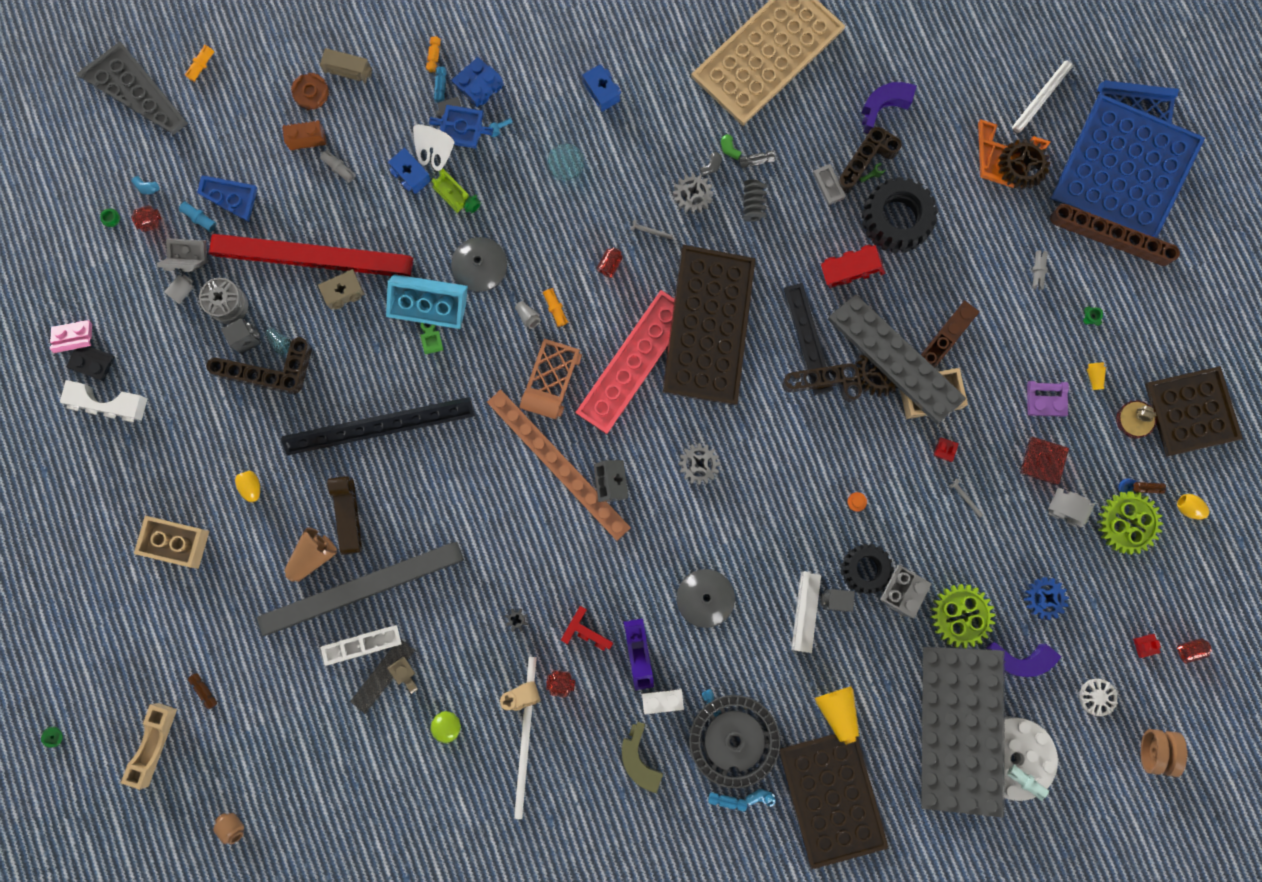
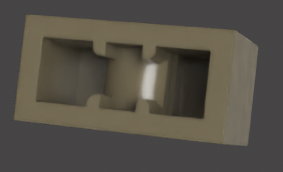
M353 270L318 284L325 303L330 309H340L345 303L358 301L362 298L361 296L365 295L361 283Z

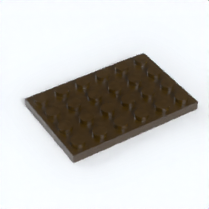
M834 733L780 748L781 762L811 870L889 849L858 736L856 737L857 741L846 745L844 741L840 742Z

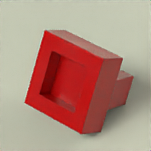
M940 437L933 456L953 462L959 443Z
M1155 634L1133 638L1139 658L1161 653L1159 649L1161 645L1159 640L1156 639Z

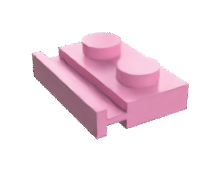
M87 320L51 327L50 343L52 346L50 350L53 353L91 346V322Z

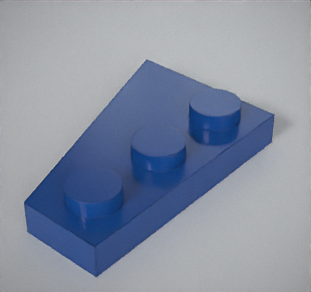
M201 175L197 193L249 223L258 188L256 185Z

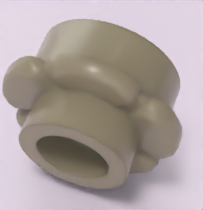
M1142 406L1137 409L1136 417L1141 421L1151 422L1153 417H1156V413L1152 407Z

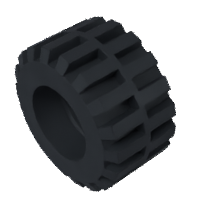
M863 544L848 551V554L843 558L844 562L841 563V567H843L841 575H844L845 579L843 580L845 583H848V587L854 589L857 593L863 594L876 593L883 590L892 577L891 572L894 571V567H891L893 561L888 558L889 554L887 551H882L883 548L880 546L876 547L874 544ZM862 558H870L876 564L877 574L873 580L866 581L859 576L857 564Z

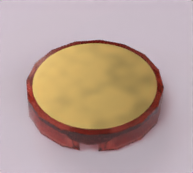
M1143 401L1127 402L1117 412V426L1129 438L1138 439L1146 437L1156 427V417H1153L1151 422H1144L1136 417L1138 408L1150 406Z

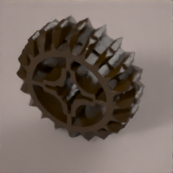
M1018 139L1003 149V154L999 156L998 167H1001L999 173L1004 174L1002 180H1009L1007 185L1013 183L1014 189L1020 185L1021 190H1024L1026 186L1031 189L1034 185L1038 186L1041 183L1040 181H1044L1049 173L1048 167L1051 162L1047 161L1049 155H1044L1046 149H1040L1041 143L1034 145V140L1028 143L1027 139H1023L1021 143ZM1020 153L1019 158L1010 160L1013 154ZM1037 169V173L1035 175L1027 176L1029 171Z
M860 354L858 356L859 361H856L854 365L858 367L861 386H865L863 392L869 389V395L872 396L876 392L877 397H880L882 393L884 396H888L889 392L893 394L896 391L895 388L898 387L893 382L887 384V376L884 373L875 372L878 368L873 363L872 369L865 372V365L869 359L865 355ZM869 379H875L878 385L872 383Z

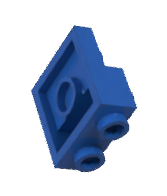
M479 57L474 59L451 80L476 108L484 105L493 93L499 92L503 86L502 77L491 66H487Z

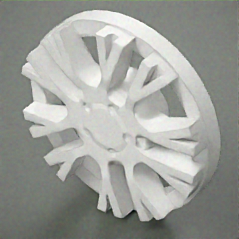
M1091 679L1081 687L1079 699L1082 707L1089 714L1105 716L1111 714L1117 707L1118 693L1110 682L1103 679ZM1101 682L1106 684L1103 690L1101 689ZM1088 685L1092 688L1091 693L1085 691ZM1084 695H1090V699H1084ZM1110 695H1113V701L1108 699ZM1091 701L1093 704L1088 708L1085 703ZM1101 706L1105 707V712H1101Z

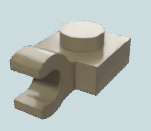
M405 656L387 667L398 685L404 682L411 694L418 690L417 685L411 678L415 672Z

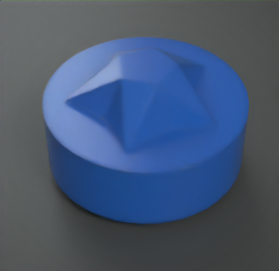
M1131 478L1122 480L1118 487L1119 493L1125 492L1127 494L1128 491L1134 492L1133 484L1137 481Z

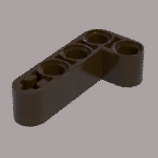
M881 127L872 128L839 178V185L844 193L847 194L853 190L876 153L886 159L895 158L902 146L900 139ZM872 136L878 137L879 141L874 140ZM888 146H893L895 150H890ZM862 151H868L870 155H864ZM853 165L860 167V170H855ZM848 177H850V182L848 184H845Z
M851 363L791 372L782 381V387L788 393L840 385L842 398L846 402H854L862 394L859 370L856 365ZM844 370H850L852 378L846 377ZM825 373H831L834 380H827ZM806 376H813L815 383H808ZM790 379L792 380V382H796L794 386H792L791 383H788ZM848 388L855 390V397L848 394Z
M350 476L329 478L327 486L329 494L334 500L341 555L362 552V540L354 480Z

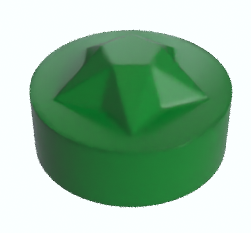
M54 726L46 728L41 735L42 744L49 748L58 746L63 739L61 729Z

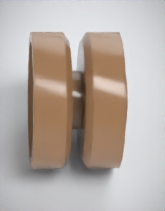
M1155 729L1145 731L1140 751L1141 763L1145 772L1156 775L1163 773L1166 776L1173 777L1181 776L1187 763V745L1184 736L1181 733L1166 731L1165 733L1162 730Z

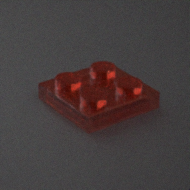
M1033 436L1030 437L1020 474L1059 485L1069 448Z

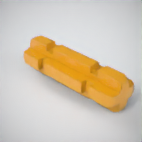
M437 36L431 37L429 43L431 46H429L427 61L429 62L426 63V70L431 73L436 72V63H438L440 48L438 47H440L441 39Z

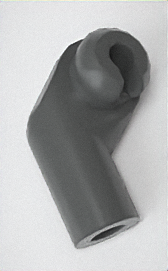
M713 152L710 155L711 159L708 165L699 168L702 176L719 170L722 156L718 152Z

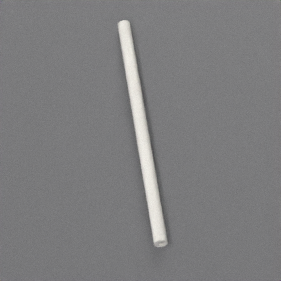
M529 657L527 682L535 681L537 657ZM532 705L524 708L514 819H522Z

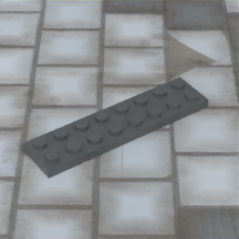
M857 294L828 317L829 322L937 425L966 400V397Z

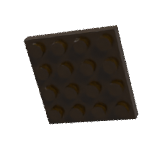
M1221 366L1145 383L1151 407L1156 413L1155 421L1166 457L1243 439Z

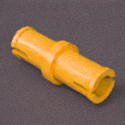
M204 44L198 56L192 59L193 63L184 75L195 82L201 71L206 69V64L215 51Z
M554 289L545 290L542 294L547 301L548 310L552 313L557 327L566 325L569 322L562 310L563 305L559 303Z

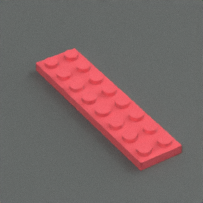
M660 290L575 412L605 434L609 433L668 347L674 307L673 297Z

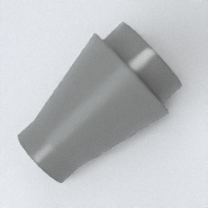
M524 301L516 304L515 309L524 326L529 329L535 328L541 321L540 315L526 305Z

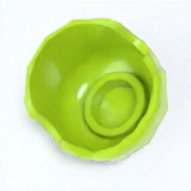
M444 711L438 713L432 720L431 733L438 742L446 744L454 741L459 735L461 724L459 718L454 713Z

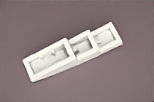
M395 625L321 646L320 648L324 665L327 666L398 646L402 643L398 627Z

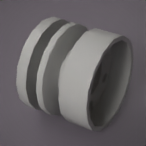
M226 278L211 279L200 290V306L207 314L220 323L231 324L240 318L243 319L248 311L249 303L247 296L237 285Z

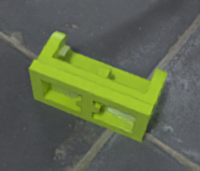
M441 169L439 171V178L432 179V188L458 213L464 208V202L469 195L444 169Z

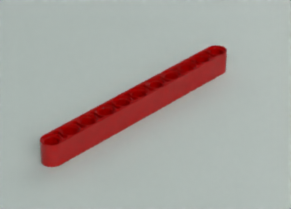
M220 234L211 235L209 247L210 255L222 258L340 271L353 270L358 273L385 276L397 274L411 277L414 260L413 257L402 254Z

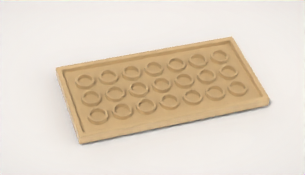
M769 0L691 74V78L744 126L845 29V25L818 0Z

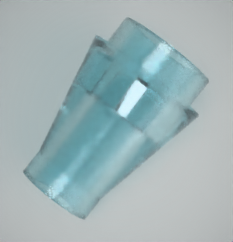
M274 328L268 329L265 332V336L275 352L280 355L288 353L291 340Z

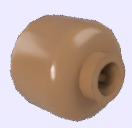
M224 813L216 819L213 831L223 844H234L243 837L244 824L236 814Z

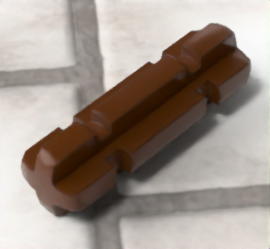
M1135 482L1133 484V491L1136 493L1164 494L1167 486L1164 483Z
M199 674L191 675L188 678V682L191 686H194V691L200 700L204 701L205 707L207 709L215 707L217 701L214 697H211V692L205 683L201 682L202 679Z

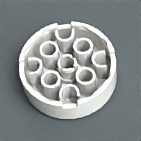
M1005 717V798L1016 801L1029 800L1036 796L1028 790L1022 789L1018 782L1007 775L1008 770L1015 764L1027 775L1035 777V781L1048 789L1057 772V750L1049 734L1038 724L1022 718ZM1015 753L1017 760L1012 763L1011 755Z

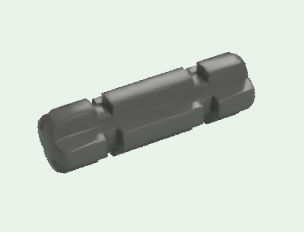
M771 150L766 151L765 154L762 152L749 155V157H740V167L745 168L748 165H759L765 163V161L773 162L775 161V153Z

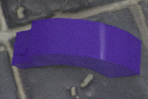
M892 82L877 88L868 97L861 114L865 115L862 125L865 126L863 133L868 134L874 127L877 114L881 109L888 106H896L908 110L913 101L917 86L905 82Z
M643 618L625 621L624 628L635 691L654 688Z
M990 642L985 648L986 650L1005 651L995 642ZM1039 644L1030 656L1020 660L1005 651V673L1020 677L1038 676L1053 668L1062 656L1047 644Z

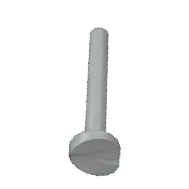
M633 220V226L630 229L634 231V228L671 240L673 238L671 234L636 224L637 220Z
M955 479V482L949 485V487H954L978 517H982L981 511L958 485L960 481Z

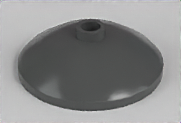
M470 238L461 243L455 250L451 261L452 273L460 285L468 286L467 290L473 292L489 291L499 285L506 275V254L498 243L489 238ZM480 258L481 261L479 263H475V259Z
M710 569L694 571L687 575L679 585L677 606L681 615L692 625L702 628L715 627L723 623L730 616L734 608L735 594L729 580L717 571ZM705 594H708L710 596V600L708 602H705L703 600V596Z

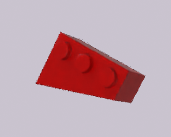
M871 244L861 247V250L856 252H845L843 256L838 258H827L824 260V263H821L825 281L829 288L852 283V280L862 277L863 280L870 278L869 275L880 272V275L886 274L880 252L876 245L872 246Z

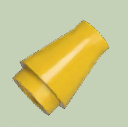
M1104 362L1088 364V369L1086 370L1092 390L1104 389L1106 374Z

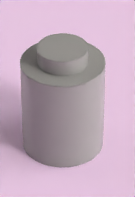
M178 275L164 293L180 304L194 288L191 285L193 281L186 275L182 277Z

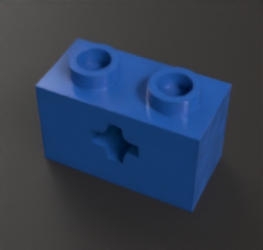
M602 64L582 74L583 84L601 112L620 102L621 90L617 84L612 82L609 70L604 69Z
M405 147L388 161L391 167L389 171L395 178L399 177L402 180L401 184L407 191L411 190L416 194L432 181L429 173Z

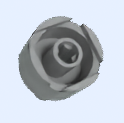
M1057 488L1048 507V515L1056 519L1065 518L1067 519L1066 523L1074 527L1082 528L1085 526L1095 503H1090L1089 499L1071 491L1069 494L1064 493L1065 489Z

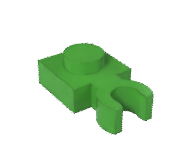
M421 323L422 332L425 333L420 335L424 353L430 354L443 351L440 333L435 331L436 326L431 324L429 328H426L424 323Z

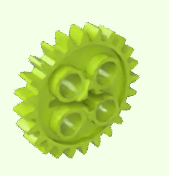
M1128 491L1127 494L1120 492V497L1113 495L1114 501L1106 500L1109 505L1108 507H1101L1105 512L1098 513L1099 516L1103 517V520L1097 521V523L1103 526L1098 531L1104 532L1101 538L1108 539L1105 544L1112 545V550L1119 549V553L1126 552L1130 555L1133 554V551L1140 554L1141 549L1148 551L1147 545L1154 546L1153 539L1159 540L1156 532L1162 533V530L1158 529V526L1163 525L1162 522H1158L1162 515L1156 514L1160 508L1152 507L1155 501H1148L1149 496H1142L1141 493L1134 494L1131 491ZM1126 505L1129 506V512L1127 514H1125L1124 508ZM1116 513L1124 519H1129L1130 523L1143 528L1144 532L1137 527L1130 526L1129 522L1116 517ZM1143 515L1146 517V521L1144 524L1141 523V517ZM1118 521L1120 527L1116 531L1114 525ZM1135 532L1136 538L1132 541L1131 534Z
M958 584V589L955 585L950 586L951 592L947 588L943 589L945 595L938 594L937 596L940 601L933 600L937 607L930 609L935 612V615L930 616V618L936 620L931 625L938 626L935 633H942L940 639L945 640L948 638L947 644L951 645L954 642V646L959 648L960 644H962L963 648H967L968 643L971 647H975V641L978 644H982L981 637L988 639L986 631L992 632L993 630L989 625L995 624L994 621L990 620V617L996 616V614L990 613L994 606L987 605L990 599H983L984 592L977 594L978 588H974L971 591V585H966L965 589L963 584ZM967 599H970L972 601L973 605L971 609H968L965 606V601ZM949 604L954 607L952 615L948 614L946 610ZM979 610L978 614L966 616L963 619H956L951 622L946 621L948 618L962 615V613H970L972 611ZM974 617L979 621L977 628H974L971 623ZM955 623H958L960 626L958 634L953 631Z

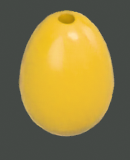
M251 470L236 475L235 485L239 494L248 502L257 501L261 491L257 475Z
M1184 494L1177 501L1178 510L1186 517L1201 520L1209 516L1210 511L1207 504L1194 494Z

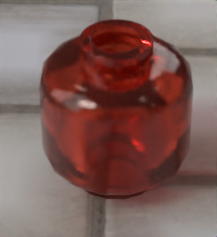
M150 205L134 209L131 216L137 230L140 229L142 232L158 228L159 220L162 219L158 209H153Z
M554 670L551 675L548 674L546 690H549L551 696L568 697L570 691L574 692L575 679H572L570 672Z

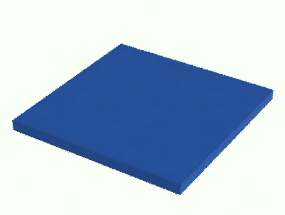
M1100 93L1050 199L1157 238L1205 137Z

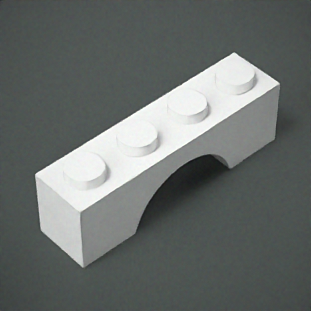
M66 380L60 403L67 405L66 408L78 411L81 408L85 409V412L97 415V412L104 413L103 416L115 419L116 416H120L124 421L134 422V419L142 421L147 398L141 395L121 392L114 400L107 403H99L93 394L92 387Z

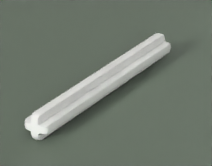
M1067 60L1064 61L1013 125L1012 129L1016 133H1020L1071 70L1073 67L1072 63Z

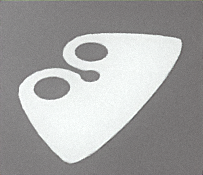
M415 125L413 127L414 143L420 164H428L430 148L432 147L431 163L436 171H440L450 156L454 140L448 134L425 125ZM423 149L427 151V159L425 161L421 159V151ZM436 154L441 158L439 166H436L434 163Z

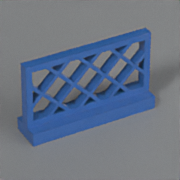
M1104 80L1098 85L1097 92L1111 96L1117 101L1122 100L1124 97L1129 98L1133 103L1132 107L1135 106L1146 113L1154 108L1160 116L1158 118L1172 123L1174 102L1178 96L1179 89ZM1142 100H1147L1151 105L1146 111L1139 104ZM1160 102L1168 103V110L1165 113L1157 106Z

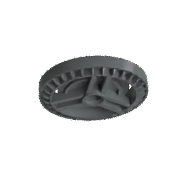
M725 695L713 699L698 712L690 729L689 747L696 766L710 781L727 788H743L756 784L772 770L779 756L780 733L774 717L762 704L742 695ZM742 706L754 711L764 722L767 731H763L760 724L749 714L741 711L726 712L724 708ZM720 709L722 714L715 717L713 713ZM709 717H711L712 722L709 724L705 734V747L708 756L713 761L712 766H709L705 761L700 747L701 731ZM764 736H768L769 743H765ZM731 737H739L740 742L737 746L730 745ZM764 748H768L765 758L756 769L744 775H727L732 766L737 767L739 772L751 768L760 759ZM717 766L723 769L722 773L715 770Z

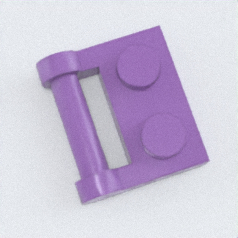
M1028 381V416H1068V382L1050 384ZM1035 391H1059V396H1035Z

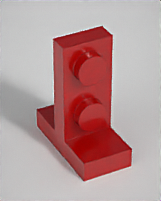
M579 606L561 641L569 644L575 631L579 632L577 636L583 640L588 641L590 638L596 642L594 646L603 651L606 648L610 650L613 645L612 641L580 624L587 609Z

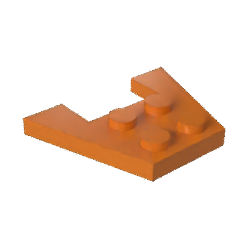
M980 119L978 121L980 177L1014 188V184L1007 185L1009 180H1002L1004 174L999 173L1001 168L998 167L999 156L1003 154L1002 151L1007 146L993 142L997 124ZM1035 136L1031 138V140H1034V145L1041 143V150L1046 149L1051 142ZM1020 153L1013 154L1010 160L1019 158Z

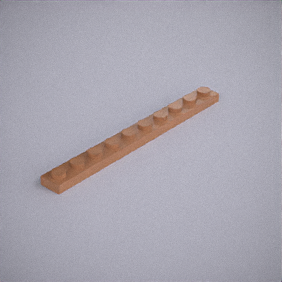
M501 389L487 401L488 405L616 541L631 529L607 502H598L597 491Z

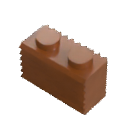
M313 120L312 122L282 126L284 143L289 150L326 145L325 130L318 120L316 122Z

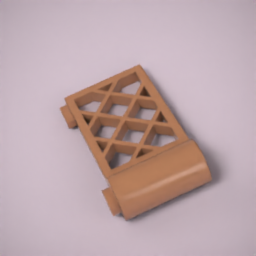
M544 339L527 388L522 396L520 409L555 420L558 417H562L564 406L561 405L575 365L579 366L582 354H579L580 349ZM546 345L554 347L557 353L547 357L544 352ZM567 351L574 353L573 359L565 362L561 355ZM559 356L563 364L553 368L549 360ZM547 361L551 370L541 374L538 367ZM565 367L568 374L559 380L555 371ZM553 373L557 381L547 386L543 377ZM541 378L545 387L539 390L531 388L533 382ZM559 384L562 390L560 397L551 394L549 388Z

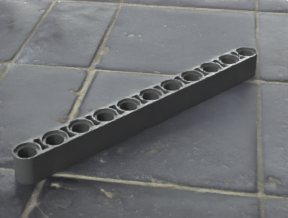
M453 542L256 617L262 636H267L464 561L458 542Z

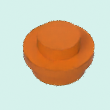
M855 492L848 497L847 503L851 510L859 512L865 509L867 499L864 494Z

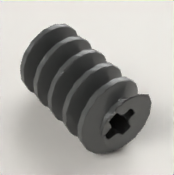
M755 179L744 181L745 194L743 198L745 201L743 206L745 208L743 209V220L748 222L759 221L767 216L765 212H761L767 209L766 205H762V203L767 202V199L762 197L767 195V192L762 190L767 188V184Z

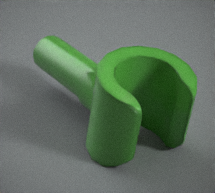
M882 163L876 164L872 172L859 179L862 183L874 176L881 177L885 170H878Z

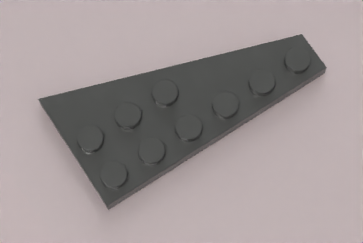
M121 41L76 73L79 78L173 135L188 124Z

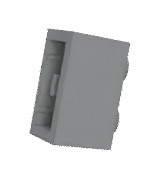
M897 565L880 600L899 614L915 618L932 583L901 565Z

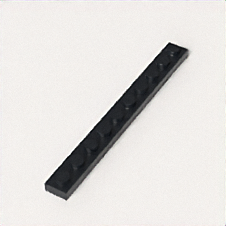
M471 397L289 434L282 436L281 442L288 456L474 417L475 411Z

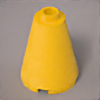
M852 686L816 697L817 706L840 742L844 741L845 745L857 741L856 737L859 736Z

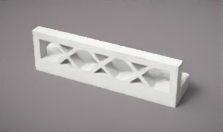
M805 571L801 572L791 650L812 653L821 575Z

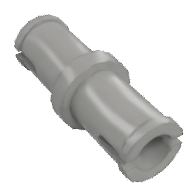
M329 150L321 154L320 159L329 165L334 173H338L347 183L353 181L356 174L346 167L341 159L338 160Z
M1042 250L1035 252V266L1032 268L1034 273L1032 288L1037 289L1039 282L1038 290L1045 288V274L1048 273V268L1046 267L1048 252L1043 251L1041 258Z

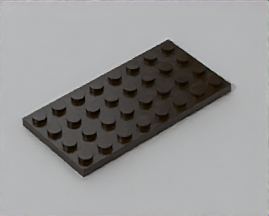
M682 245L662 393L734 406L738 404L756 258Z

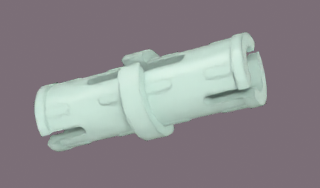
M1015 764L1008 770L1007 775L1018 782L1022 789L1028 790L1041 801L1047 797L1049 790L1035 781V777L1027 775Z

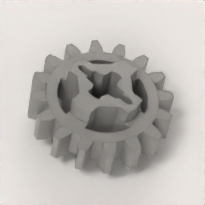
M692 173L691 177L685 174L684 180L679 178L678 184L674 185L676 190L673 191V196L676 197L674 203H679V210L684 207V213H687L688 210H691L692 215H694L695 210L702 213V207L708 209L707 203L712 202L713 191H710L712 184L707 185L708 179L702 180L701 174L698 177H695L694 173ZM696 189L695 194L690 199V194H692V192H694V190Z
M699 443L697 448H695L692 444L690 451L686 448L684 449L686 455H680L683 462H679L678 466H683V468L679 472L686 474L684 476L685 480L691 479L690 484L694 480L697 481L698 485L701 484V481L708 484V478L714 480L713 473H719V470L716 469V467L720 466V463L716 462L719 455L714 456L715 449L709 451L708 445L702 448L701 443ZM695 452H703L705 454L696 455ZM687 459H689V461L691 462V467L689 470L687 469L686 465ZM709 459H711V461H712V469H711V470H710V468L708 467V461H709ZM696 461H703V468L700 466L696 468ZM695 473H702V474L705 475V476L698 477V476H694V474H695Z

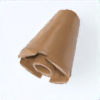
M307 527L303 531L284 569L286 578L292 582H300L335 556L337 548L334 543L325 535L323 537L317 535L318 530Z

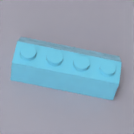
M393 274L387 284L386 317L460 329L467 302L468 286Z

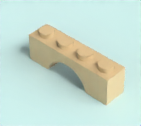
M160 703L149 705L143 722L144 736L141 745L133 759L127 764L121 784L139 790L149 787L177 709Z

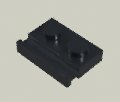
M90 346L78 348L73 351L66 367L104 382L112 365L111 361L115 356Z

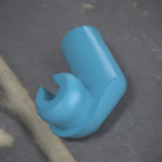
M139 176L131 180L143 195L154 194L160 189L157 182L144 183Z
M758 789L745 797L749 806L758 801L767 804L769 807L776 803L775 795L764 789Z

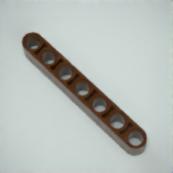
M1067 204L1059 205L1050 215V221L1055 226L1161 266H1168L1180 256L1179 248L1173 244ZM1058 212L1062 213L1064 218L1060 217ZM1076 219H1079L1082 225L1078 224ZM1094 226H1097L1099 231L1095 230ZM1112 232L1116 234L1117 238L1113 237ZM1129 239L1133 240L1135 245L1131 244Z

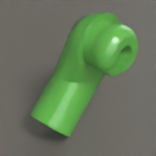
M726 134L721 138L722 151L724 154L739 160L742 152L733 148V137Z

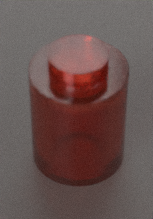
M613 247L606 249L596 270L609 278H613L623 259L621 251Z
M1199 638L1179 644L1177 651L1182 662L1187 664L1210 657L1212 648L1208 641Z

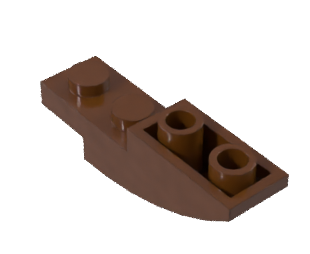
M964 300L921 353V356L935 368L980 311Z

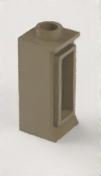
M325 48L320 62L324 73L329 72L357 81L363 80L366 84L367 78H370L372 73V67L368 59Z

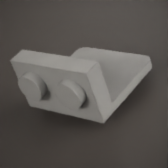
M166 239L167 259L158 262L157 267H162L165 271H174L175 268H181L184 272H192L194 269L201 268L202 265L207 263L206 240Z

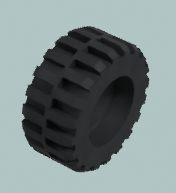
M896 177L895 181L890 178L885 183L877 185L876 189L871 192L862 212V219H864L862 225L863 229H867L865 233L867 237L873 238L872 243L874 245H881V249L884 251L887 248L891 249V253H897L899 250L905 253L909 249H916L930 235L937 222L938 207L934 206L936 203L935 198L930 197L931 191L928 188L924 189L921 182L914 183L912 178L903 180V177ZM891 202H900L907 205L915 215V225L908 229H899L892 226L885 219L883 213L884 206Z

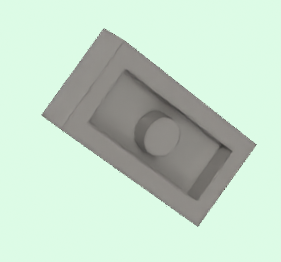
M831 164L813 171L815 180L828 206L845 199L846 195L839 185V180Z

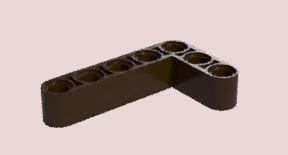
M294 338L290 343L283 372L215 357L208 360L206 368L209 373L221 379L289 394H297L303 386L312 347L304 338ZM301 344H305L304 349L302 351H298V346ZM296 362H300L299 368L293 370V365ZM221 364L220 370L215 372V367ZM239 368V373L233 376V371ZM258 372L257 378L252 380V374ZM276 376V381L270 384V378ZM291 380H295L294 386L288 388V383Z

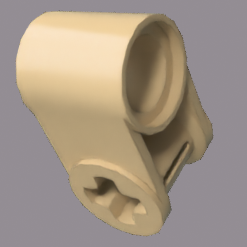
M535 681L524 683L504 693L500 698L501 707L504 710L518 711L539 703L541 699Z

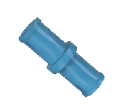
M186 201L180 205L179 212L189 217L194 224H199L208 232H212L216 228L217 223L204 215L202 210L195 209Z

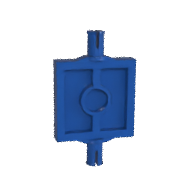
M446 105L445 113L441 119L430 117L429 125L440 126V130L448 134L454 140V145L477 149L478 139L481 134L493 135V128L482 125L484 113L481 110Z

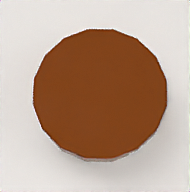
M315 73L298 76L291 87L292 96L296 104L307 110L321 107L329 96V88L325 80Z

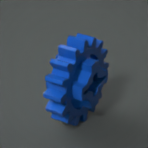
M1043 577L1042 580L1035 579V584L1031 583L1028 585L1031 590L1025 591L1028 594V598H1024V601H1029L1026 608L1033 609L1031 615L1038 614V619H1043L1045 616L1046 620H1051V616L1059 618L1058 613H1065L1062 607H1068V604L1064 601L1069 599V597L1064 596L1067 589L1060 588L1061 582L1055 584L1054 578L1048 581L1047 577ZM1045 585L1049 586L1050 588L1045 590L1044 588H1041V586ZM1046 607H1048L1049 609H1052V611H1050V612H1045V611H1042V610H1043V609H1046Z

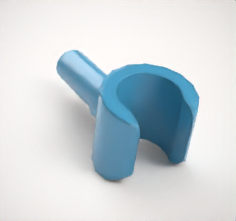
M509 118L498 124L495 122L489 125L490 128H493V135L491 137L498 136L500 134L499 129L512 123V119Z

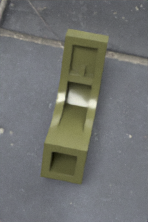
M637 721L636 725L632 724L629 733L632 739L623 738V764L628 775L637 785L657 794L663 772L648 767L640 759L638 746L645 723Z

